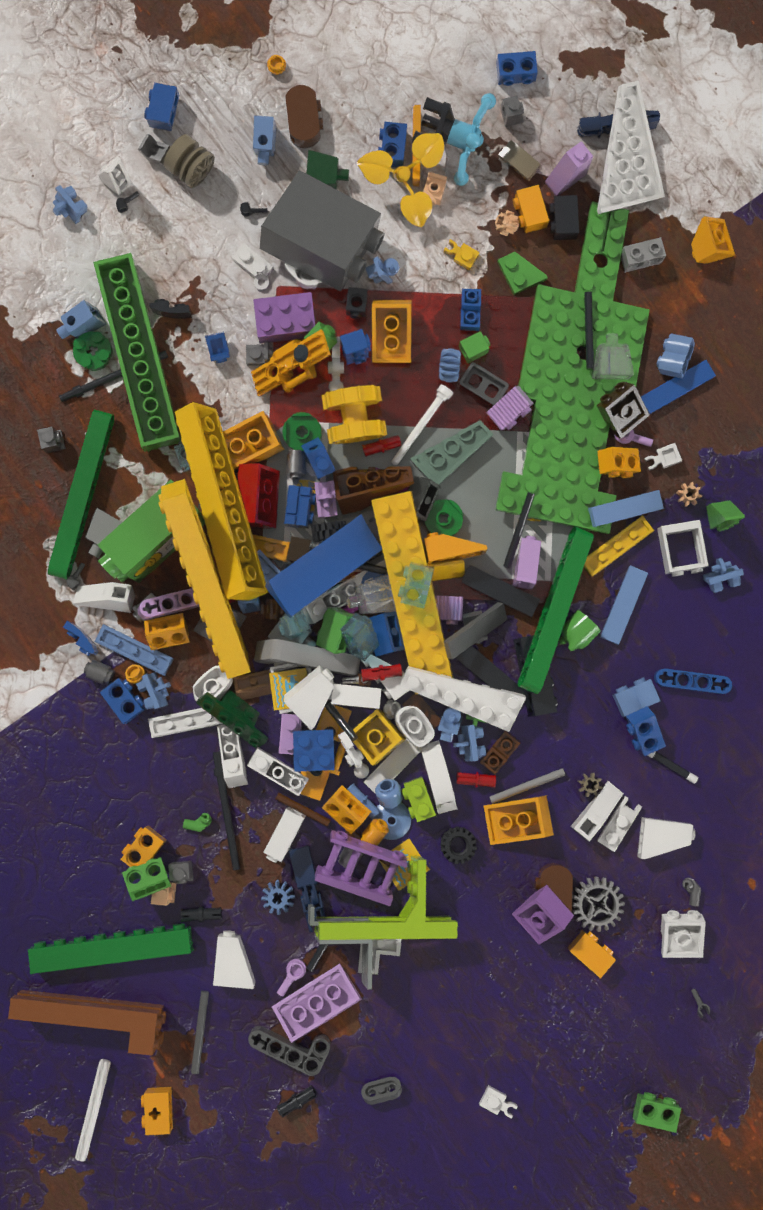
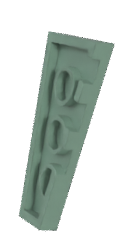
M480 420L452 437L446 438L441 443L424 450V452L417 456H413L410 458V461L427 479L429 478L440 485L493 436V433Z

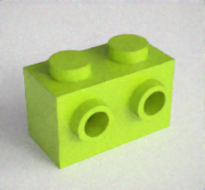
M419 777L403 783L405 788L401 790L404 799H409L412 806L408 808L411 818H416L417 822L436 816L423 778Z

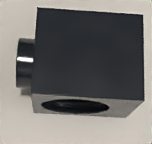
M348 288L346 315L350 318L361 319V317L366 316L368 289ZM360 301L362 305L360 307H353L352 303Z

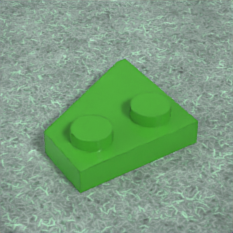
M516 252L508 254L497 261L513 295L540 284L548 278L546 274Z

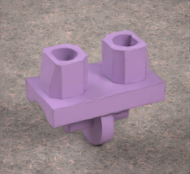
M334 480L315 482L318 518L338 516Z

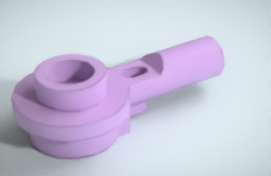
M633 429L622 439L617 438L615 435V439L621 444L634 441L651 447L653 439L634 434Z
M293 959L288 963L286 967L287 977L277 991L280 996L283 997L294 980L296 981L305 975L306 965L302 960Z

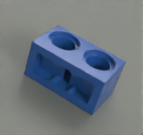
M536 51L498 54L496 61L498 85L510 86L514 83L531 84L536 82L538 74ZM523 67H527V68H529L530 70H529V71H525V70L523 69ZM504 69H510L511 72H505Z
M385 121L384 129L380 128L379 140L382 141V147H378V150L395 153L394 156H391L393 159L391 167L404 166L407 137L406 123ZM394 133L397 137L391 138L389 135Z
M118 678L100 693L123 724H127L146 709L143 707L144 701L139 695L135 696L132 692L133 686L127 679ZM118 686L123 689V694L119 698L114 694V690ZM129 702H132L135 706L132 713L126 711V705Z
M648 706L626 716L629 723L626 727L630 735H633L632 744L636 751L640 750L646 756L666 747L656 716Z

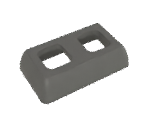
M474 362L470 364L460 380L461 386L492 405H495L502 398L509 387L507 382ZM473 374L482 378L478 388H474L468 383ZM490 384L499 389L494 398L485 394V390Z

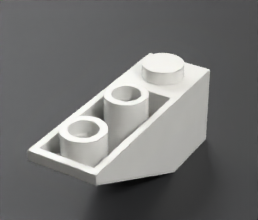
M350 578L326 591L300 612L307 624H314L323 619L327 608H341L359 597L361 593L353 578Z
M114 582L78 586L73 605L131 613L135 593L132 585Z
M361 651L363 656L360 659L366 668L368 666L376 668L379 665L390 666L387 662L365 651ZM403 671L401 677L385 678L384 681L380 679L375 680L377 683L382 682L385 687L382 691L389 700L393 698L395 701L410 691L400 686V682L405 674Z
M219 725L217 729L224 780L228 788L247 785L248 781L240 736L227 726Z
M257 747L247 764L248 767L298 796L309 780L306 776L299 772H294L293 768Z
M609 781L606 782L602 787L603 789L597 793V796L592 799L570 826L588 841L602 827L624 794Z

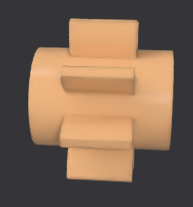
M509 210L506 213L501 212L495 221L496 230L505 236H508L509 233L514 234L519 227L518 216H515L514 212Z
M693 482L688 487L685 483L682 484L681 488L683 490L676 492L680 495L678 502H684L685 507L690 502L692 505H696V499L702 497L698 491L700 487L696 488L693 486ZM691 492L692 495L687 497L686 494Z

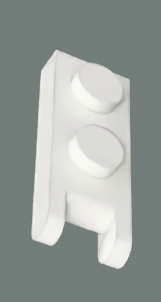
M627 796L622 798L597 839L599 843L614 852L642 808L639 804L634 810L626 806Z

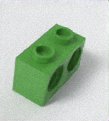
M161 857L150 859L145 864L129 867L126 871L122 872L132 901L171 887ZM154 872H160L157 876H152ZM136 879H141V880H140L138 883H136V884H133V883H132V882H133L134 880H136Z
M644 1092V1095L638 1093L633 1119L637 1124L676 1133L681 1107L675 1099L669 1097L660 1099L656 1098V1095ZM652 1105V1108L649 1112H643L644 1106ZM670 1109L671 1114L668 1117H663V1112Z

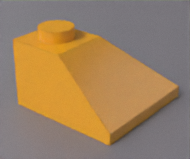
M707 216L703 217L691 243L692 255L696 262L707 264L734 256L735 252L725 220Z

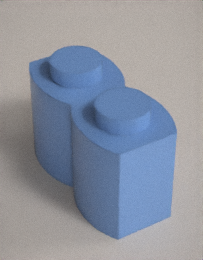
M670 334L669 338L665 339L663 344V350L665 351L657 360V368L660 374L683 379L695 346L693 338Z
M644 677L634 681V686L628 688L625 685L616 689L617 693L612 695L622 717L660 701L652 680H645Z

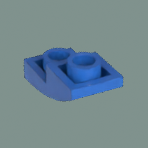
M462 288L460 330H480L481 289Z
M66 621L63 628L68 630L66 634L75 639L80 637L76 642V645L80 646L79 651L88 656L90 654L97 655L98 650L91 638L80 627L70 621Z

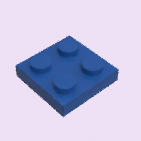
M333 730L293 731L294 772L335 770Z

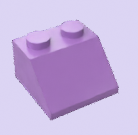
M547 885L536 891L512 913L515 919L538 944L563 931L574 916Z

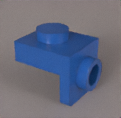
M224 331L206 335L205 338L211 362L222 363L227 361V358L230 357V352Z

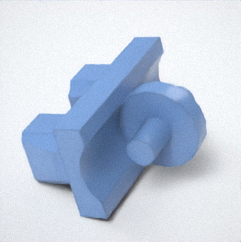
M61 185L55 187L57 194L53 201L55 205L53 213L56 216L63 215L65 218L69 216L75 224L79 223L81 216L87 212L86 203L83 200L74 203L73 199L76 198L77 194L72 186L64 189Z
M378 256L373 258L374 264L366 267L369 279H373L375 284L385 281L387 284L392 283L393 280L389 276L398 273L399 263L393 258L385 261L381 260Z
M722 558L716 559V565L711 566L712 572L703 575V579L708 583L711 591L716 593L723 590L722 581L727 580L730 587L741 585L740 576L744 575L743 569H739L737 565L732 566L730 561L724 563Z
M156 672L143 675V679L136 683L140 692L147 690L150 697L144 699L146 709H158L167 706L166 696H169L166 688L171 687L170 682L164 684L162 677L158 678Z
M451 707L445 709L438 730L442 731L440 740L452 742L453 735L458 734L463 717L460 711Z
M474 725L461 726L462 734L458 735V742L453 743V747H459V752L464 754L465 761H478V758L486 756L485 747L477 746L476 738H483L484 736L483 728L474 727Z

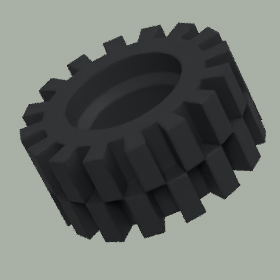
M330 521L312 525L313 542L322 543L344 527L346 521Z
M459 826L450 828L441 838V851L448 861L455 864H463L471 860L472 856L474 857L475 850L477 849L476 839L466 828ZM457 837L463 838L466 842L465 850L460 853H456L451 849V842Z

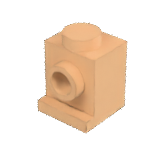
M428 172L423 192L431 198L432 206L440 205L447 177Z
M170 882L171 887L153 893L151 904L167 906L169 903H175L177 884Z

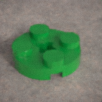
M98 331L86 332L75 339L73 343V355L76 362L81 367L90 371H98L105 368L113 354L110 341ZM91 347L98 348L94 356L88 353Z
M298 412L293 414L284 423L282 433L284 440L290 448L303 451L301 445L317 437L321 439L322 430L315 417L309 413ZM300 427H304V430L308 431L304 437H300V434H297Z
M436 500L433 503V507H431L432 510L428 514L427 521H424L425 526L430 533L438 532L439 535L454 536L462 527V510L452 500ZM442 514L444 516L447 514L449 516L447 518L448 523H440L439 515Z

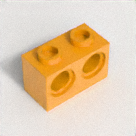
M609 447L597 451L600 474H608L610 478L620 475L622 478L633 477L634 473L641 472L639 450L636 448Z
M183 613L144 621L145 636L150 650L190 643L188 627Z
M343 785L322 807L350 834L371 813Z
M146 826L144 829L140 827L134 835L136 839L132 845L128 843L121 852L124 855L120 860L129 867L145 864L148 860L154 858L167 839L150 826ZM145 835L152 837V845L149 846L144 843ZM133 851L139 852L141 856L140 861L137 862L132 859Z

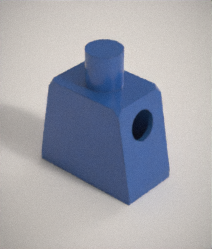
M319 437L301 445L316 479L336 471Z

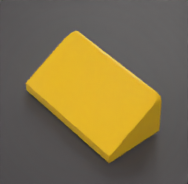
M463 559L428 564L432 581L463 577L465 575Z

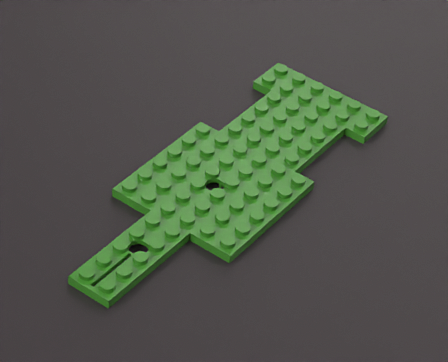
M592 201L575 291L570 292L540 284L536 288L518 385L531 401L535 402L522 473L519 475L505 471L502 472L495 511L520 516L527 493L532 492L535 494L528 514L529 518L571 527L577 526L581 529L609 534L612 523L593 527L588 510L591 507L614 502L617 496L598 492L601 474L597 451L606 449L610 424L604 421L596 405L601 402L600 398L603 395L611 394L615 391L614 387L620 382H628L636 387L650 309L613 301L629 210L621 208L598 214V203ZM595 255H604L607 258V265L603 268L597 267L593 261ZM585 292H592L593 370H586V360L580 359L577 354L578 347L586 346Z

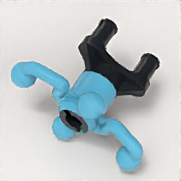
M491 93L482 96L481 106L473 119L472 125L455 119L450 103H441L429 97L426 98L423 109L438 114L440 119L425 113L423 119L430 121V123L422 120L421 126L436 130L435 133H440L443 137L444 145L449 144L463 150L460 155L458 171L454 175V182L459 186L467 184L469 180L465 170L470 152H474L477 147L483 144L484 138L479 128L486 111L492 109L496 104V98ZM415 131L412 143L419 135L423 133Z

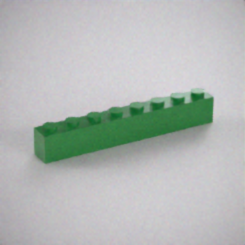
M182 923L173 925V928L165 929V926L154 927L153 931L147 932L145 929H136L131 934H126V931H119L113 933L114 936L106 937V934H97L92 939L80 936L75 937L74 941L66 942V939L54 940L53 944H46V941L36 942L34 946L28 949L30 974L190 954L193 951L191 926L185 927V924Z

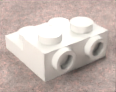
M675 910L662 914L661 954L663 958H703L706 922L702 914L695 910H690L687 914H680Z

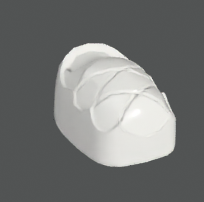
M219 665L212 667L193 685L195 700L197 701L206 692L220 700L229 690L233 678L227 679L226 673L221 672Z
M405 706L397 711L395 715L396 725L405 738L414 746L423 747L434 738V729L419 708Z

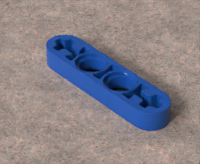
M660 669L654 675L656 684L662 687L726 694L732 689L731 680L725 676L673 669ZM663 672H665V676L673 677V673H675L673 680H665L664 683H662V679H659V675H663ZM682 674L688 677V683L685 686L680 685L678 682V678ZM700 677H705L708 681L705 688H700L698 685ZM722 680L727 684V687L722 690L720 686H712L713 682L720 683Z

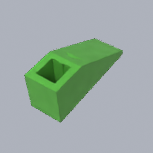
M730 500L711 503L706 506L710 529L717 528V531L728 530L745 518V515Z

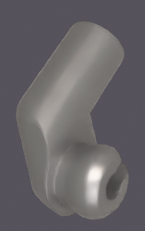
M685 878L682 886L690 894L689 905L699 906L701 887L694 879Z

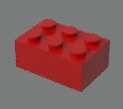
M260 463L239 464V471L237 473L238 487L250 527L255 529H276L280 471Z

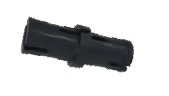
M199 906V909H181V922L199 921L201 923L204 920H222V907L204 908V906Z
M310 1085L298 1094H292L291 1098L277 1105L280 1116L284 1118L296 1109H302L303 1105L317 1098L316 1089L313 1085Z

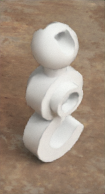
M336 337L338 342L332 348V362H328V374H332V381L328 386L330 391L344 388L343 383L340 381V374H344V362H340V337Z
M344 731L338 735L347 753L344 757L350 767L355 766L354 774L360 779L366 778L369 774V768L362 762L364 756L358 748L354 749L352 741Z

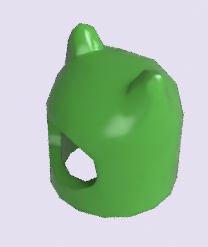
M577 610L564 624L559 643L562 645L567 643L570 651L583 649L601 630L591 619Z

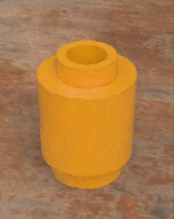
M373 819L362 833L361 840L378 846L389 832L387 823L382 819Z

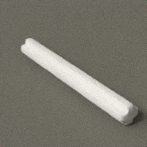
M106 1059L99 1061L75 1159L78 1161H85L88 1155L111 1064Z

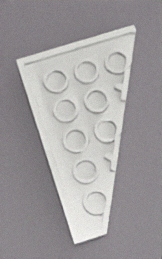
M639 81L618 86L597 208L598 214L665 197Z

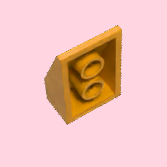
M373 300L372 362L411 363L412 300Z
M264 411L223 431L234 470L239 469V464L257 463L285 450L269 416Z
M438 532L427 534V537L423 540L428 564L485 555L487 551V545L445 534L439 535Z
M547 795L484 805L490 845L545 838L554 835Z

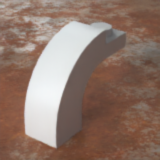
M438 740L427 743L425 746L420 747L437 812L441 814L456 810L455 796L440 742Z

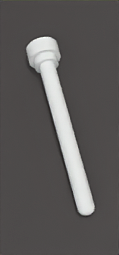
M441 384L436 390V399L391 461L393 465L399 464L441 403L451 398L453 392L449 388Z

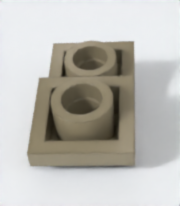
M512 140L498 154L500 159L512 166L518 174L528 181L541 168V164Z

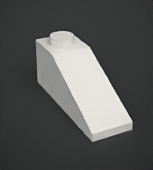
M119 157L112 159L100 170L99 177L102 183L119 197L132 183Z

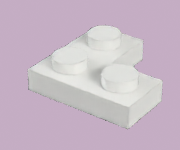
M373 939L372 974H378L380 954L400 956L401 939ZM362 944L360 946L358 973H362Z

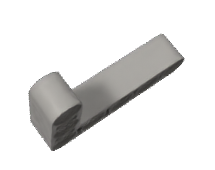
M270 639L257 641L254 661L265 664L287 663L316 669L320 665L324 670L327 668L331 673L356 677L359 674L361 657L347 653L334 654L319 647Z

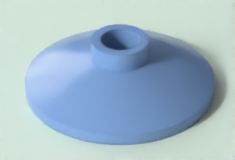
M403 803L390 809L384 808L380 804L377 806L379 814L373 819L384 820L389 829L384 839L396 840L403 837L411 825V815L408 808ZM389 817L395 818L394 824L388 823Z

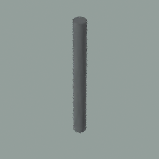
M201 991L191 1067L192 1074H199L209 991Z

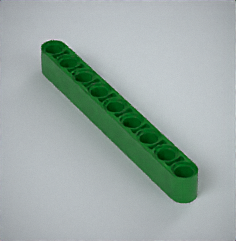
M95 409L92 412L49 562L48 575L66 580L71 576L113 428L114 414Z
M574 526L569 533L519 677L518 687L538 694L544 685L594 538L592 533L577 526Z

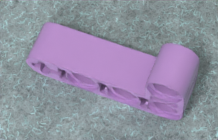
M191 588L142 601L138 607V615L142 619L148 620L199 607V604L196 605L193 597L194 591ZM181 596H188L191 600L190 604H184L181 601ZM168 600L171 602V609H165L162 606V601ZM157 602V608L152 609L149 614L147 611H143L146 605L148 608L155 607Z

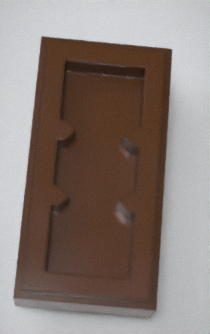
M413 694L402 704L403 707L414 706L419 708L425 714L433 729L440 724L441 719L419 694Z

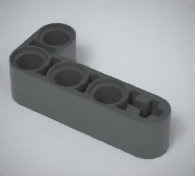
M263 1026L254 1027L248 1038L250 1046L309 1076H315L320 1072L331 1045L327 1035L319 1034L313 1039L310 1048L307 1049L295 1042L291 1043L289 1039ZM257 1034H261L259 1041L255 1040ZM267 1037H268V1038H270V1039H269L268 1044H267V1046H266V1045H265V1042H266ZM322 1041L326 1043L327 1047L322 1050L318 1049L316 1043ZM273 1042H278L281 1044L282 1048L280 1050H274L271 1047V1044ZM291 1051H296L299 1053L300 1057L297 1059H292L289 1056V1053ZM315 1060L318 1066L310 1068L307 1062Z

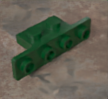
M231 690L225 693L222 701H219L209 692H206L197 700L196 704L203 710L207 711L256 749L268 741V737L254 727L260 713Z

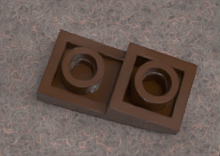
M505 730L488 750L486 756L481 759L480 763L496 774L521 744V741Z

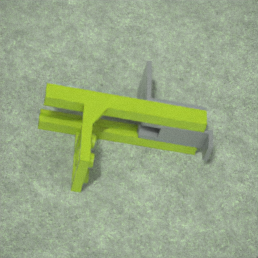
M411 856V861H408V873H411V880L407 883V891L410 893V897L399 916L314 918L315 907L313 904H308V923L310 926H315V939L319 944H362V983L367 990H372L373 939H457L458 922L456 920H451L450 916H426V860L420 856Z

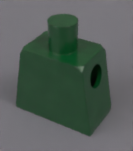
M308 150L306 174L336 190L338 180L349 181L350 170L339 168V158Z

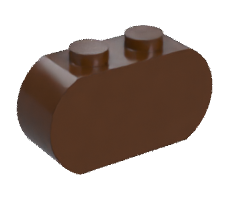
M294 86L285 95L290 139L297 147L310 148L318 143L321 138L320 130H324L323 119L318 117V112H322L321 101L316 100V92L309 86Z
M550 863L543 866L538 872V877H535V890H539L547 885L572 913L573 875L567 868L558 863Z

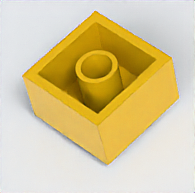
M376 709L353 729L358 738L352 742L372 766L377 765L406 740L381 709Z

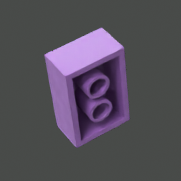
M311 292L253 299L257 336L260 344L267 341L269 343L302 339L316 325Z

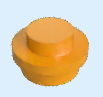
M280 55L271 56L267 62L268 70L275 75L283 73L286 69L285 59Z
M139 665L129 666L125 672L127 681L131 684L140 682L143 679L142 676L145 675V670Z

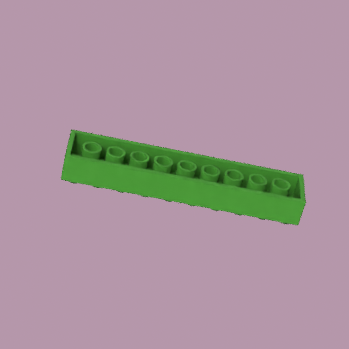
M131 253L95 261L93 263L141 448L146 452L181 443V436L176 423L134 258Z

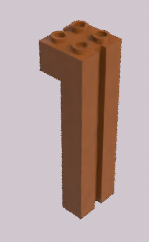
M21 990L10 999L8 1019L130 1032L128 1053L153 1055L155 1049H159L160 1044L163 1043L164 1032H161L162 1024H165L166 1011H163L164 1005Z

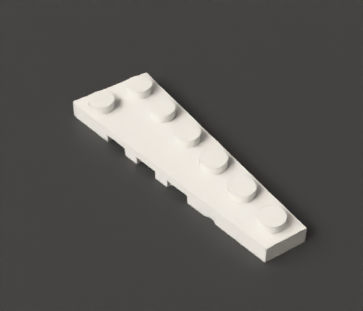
M410 666L407 667L400 682L401 687L508 732L526 699V696L504 689L499 690L483 684L478 685L471 683V681H462L451 678V676L439 675L435 672Z

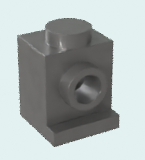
M518 96L502 99L500 110L505 127L523 123L522 114H524V107L522 102L518 100Z
M54 427L37 430L41 449L46 453L66 449L62 430H56Z
M192 860L172 862L168 865L169 880L173 881V883L183 884L187 883V881H193Z

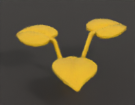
M440 133L421 134L413 141L412 154L418 159L407 167L390 168L393 159L387 152L381 150L369 152L357 161L358 167L370 183L382 184L386 182L389 178V172L393 173V177L397 182H403L410 195L402 197L400 202L401 212L411 224L417 227L424 226L432 211V200L425 192L419 191L414 194L407 181L411 176L410 169L420 162L426 168H432L440 162L444 152V141Z

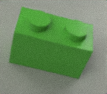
M339 607L327 608L323 615L322 627L317 634L316 645L334 654L345 653L357 616Z

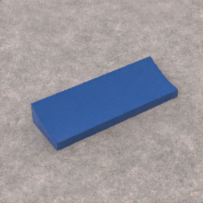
M361 514L270 579L265 587L287 616L291 618L381 552L382 547Z

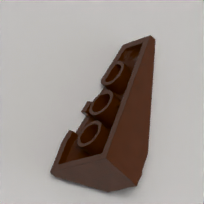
M411 466L387 467L386 469L348 467L332 472L336 498L342 515L361 511L372 505L371 500L393 495L414 484Z

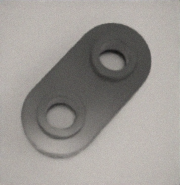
M387 1077L366 1083L361 1090V1094L367 1104L374 1105L398 1098L402 1093V1086L396 1077Z

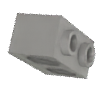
M661 237L624 246L621 253L624 272L661 264L666 257Z

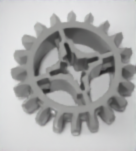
M595 876L594 883H592L590 878H587V885L581 881L580 885L583 888L580 890L575 887L574 889L578 895L572 894V898L576 900V902H572V907L577 908L572 910V914H579L575 920L577 922L582 921V927L588 925L590 931L594 929L595 925L598 932L601 931L602 925L607 931L609 930L608 923L614 927L615 923L613 920H621L617 914L624 913V910L619 908V906H624L625 902L618 900L624 896L622 893L616 894L620 888L618 886L612 888L614 882L609 881L607 883V879L604 877L600 882L599 877ZM603 888V891L595 896L588 894L592 889ZM608 893L612 896V909H609L606 905ZM583 898L589 902L586 916L582 909ZM590 899L597 902L600 901V903L605 909L598 906L595 907V905ZM600 912L607 914L602 919H592L593 916L595 917Z

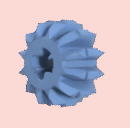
M451 348L442 350L439 367L440 380L457 382L459 379L461 362L459 350Z
M276 880L275 886L269 882L268 887L270 890L267 888L263 889V892L267 895L262 896L261 900H268L263 907L271 906L269 913H273L274 909H277V915H280L281 908L287 913L289 911L287 905L291 907L294 905L289 900L295 898V894H289L293 887L291 886L286 889V881H284L282 886H280L279 880ZM275 893L283 895L281 902L274 900Z

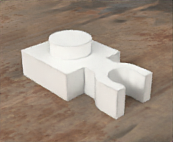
M675 443L657 449L658 456H648L645 458V461L653 460L655 462L653 466L648 467L649 471L655 469L659 464H662L664 469L682 462Z
M489 1085L479 1102L480 1106L498 1115L500 1110L504 1111V1114L511 1119L513 1115L507 1109L509 1107L517 1109L518 1107L517 1104L511 1101L506 1102V1094Z

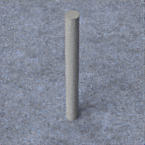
M561 768L489 797L490 801L494 804L563 777L565 772Z

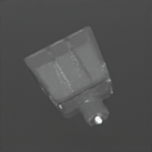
M617 333L606 334V343L600 344L596 349L592 379H630L634 375L629 345L618 344Z
M388 574L377 576L355 586V595L349 596L346 599L348 607L350 609L358 607L360 614L396 611Z

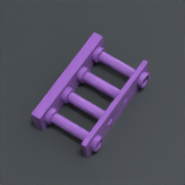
M332 830L330 842H333L334 846L326 866H317L315 881L390 906L393 894L389 887L398 865L407 867V856L400 851H391L350 837L343 831L336 832ZM342 846L353 849L345 872L340 873L334 871L333 867ZM362 852L372 856L363 879H357L352 876V873ZM382 859L391 864L382 885L377 886L370 881L379 860Z

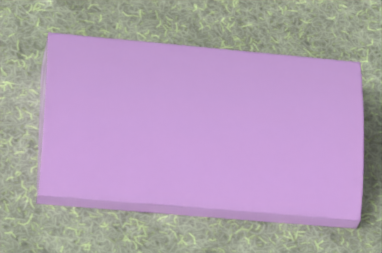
M338 964L273 1005L272 1009L291 1043H294L356 1004L362 998L342 965Z

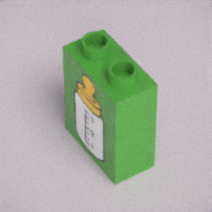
M170 479L165 485L173 483V481ZM161 488L97 544L105 553L98 562L114 579L117 577L122 583L128 577L140 583L176 551L172 540L174 539L172 532L169 533L166 525V515L162 514L159 507L160 500L158 495L161 494ZM195 506L201 525L203 527L205 525V520L202 517V513Z

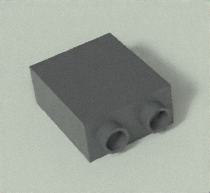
M299 170L262 224L259 249L341 292L349 279L358 282L367 265V261L362 259L366 251L373 254L378 251L385 236L384 232L378 230L381 213Z

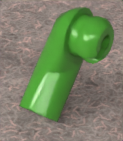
M203 813L195 821L185 819L183 829L201 832L211 824V816L208 813Z

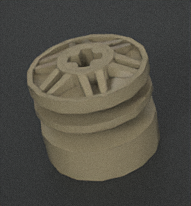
M184 134L168 150L164 159V167L174 176H179L180 180L185 182L188 187L194 188L207 177L212 169L215 157L205 147H199V143L190 135Z

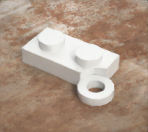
M243 243L232 256V260L255 278L254 285L256 289L264 291L269 287V279L267 277L274 270V267ZM260 280L265 281V284L263 286H260L258 284Z

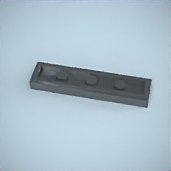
M496 603L443 641L447 658L453 660L505 622L507 615L504 603Z

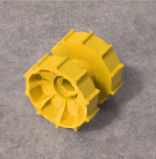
M366 385L340 388L321 395L324 410H341L343 425L327 429L329 444H350L382 438L387 435L385 420L368 421L366 406L382 401L380 386Z

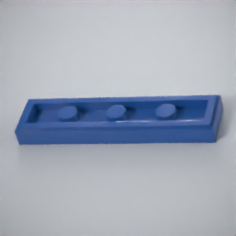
M704 360L688 369L683 379L674 377L641 396V399L650 415L713 379L716 375L707 360Z

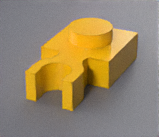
M450 239L448 244L452 245L453 249L449 250L445 247L444 253L454 255L453 261L470 271L480 252L465 243L460 248L455 241Z

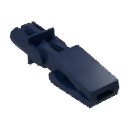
M645 110L650 130L656 129L660 121L659 111ZM599 112L598 116L581 118L577 128L578 135L580 137L598 136V139H600L601 134H610L614 114L601 117Z
M305 845L300 848L290 849L289 853L298 890L302 889L303 896L300 897L309 933H313V926H310L308 923V909H306L308 904H313L315 907L314 918L319 917L318 910H320L321 917H326L321 893L320 891L317 892L316 885L319 883L315 881V867L310 847Z

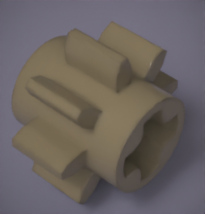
M591 773L590 777L583 774L584 779L577 781L581 784L579 791L585 790L586 797H589L590 793L597 796L596 791L603 789L598 783L602 779H595V773ZM588 780L594 782L592 784L593 789L586 788Z

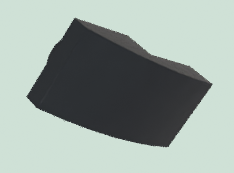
M157 299L154 303H149L152 312L157 315L176 319L192 318L189 305L180 303L171 307L169 301L165 299Z

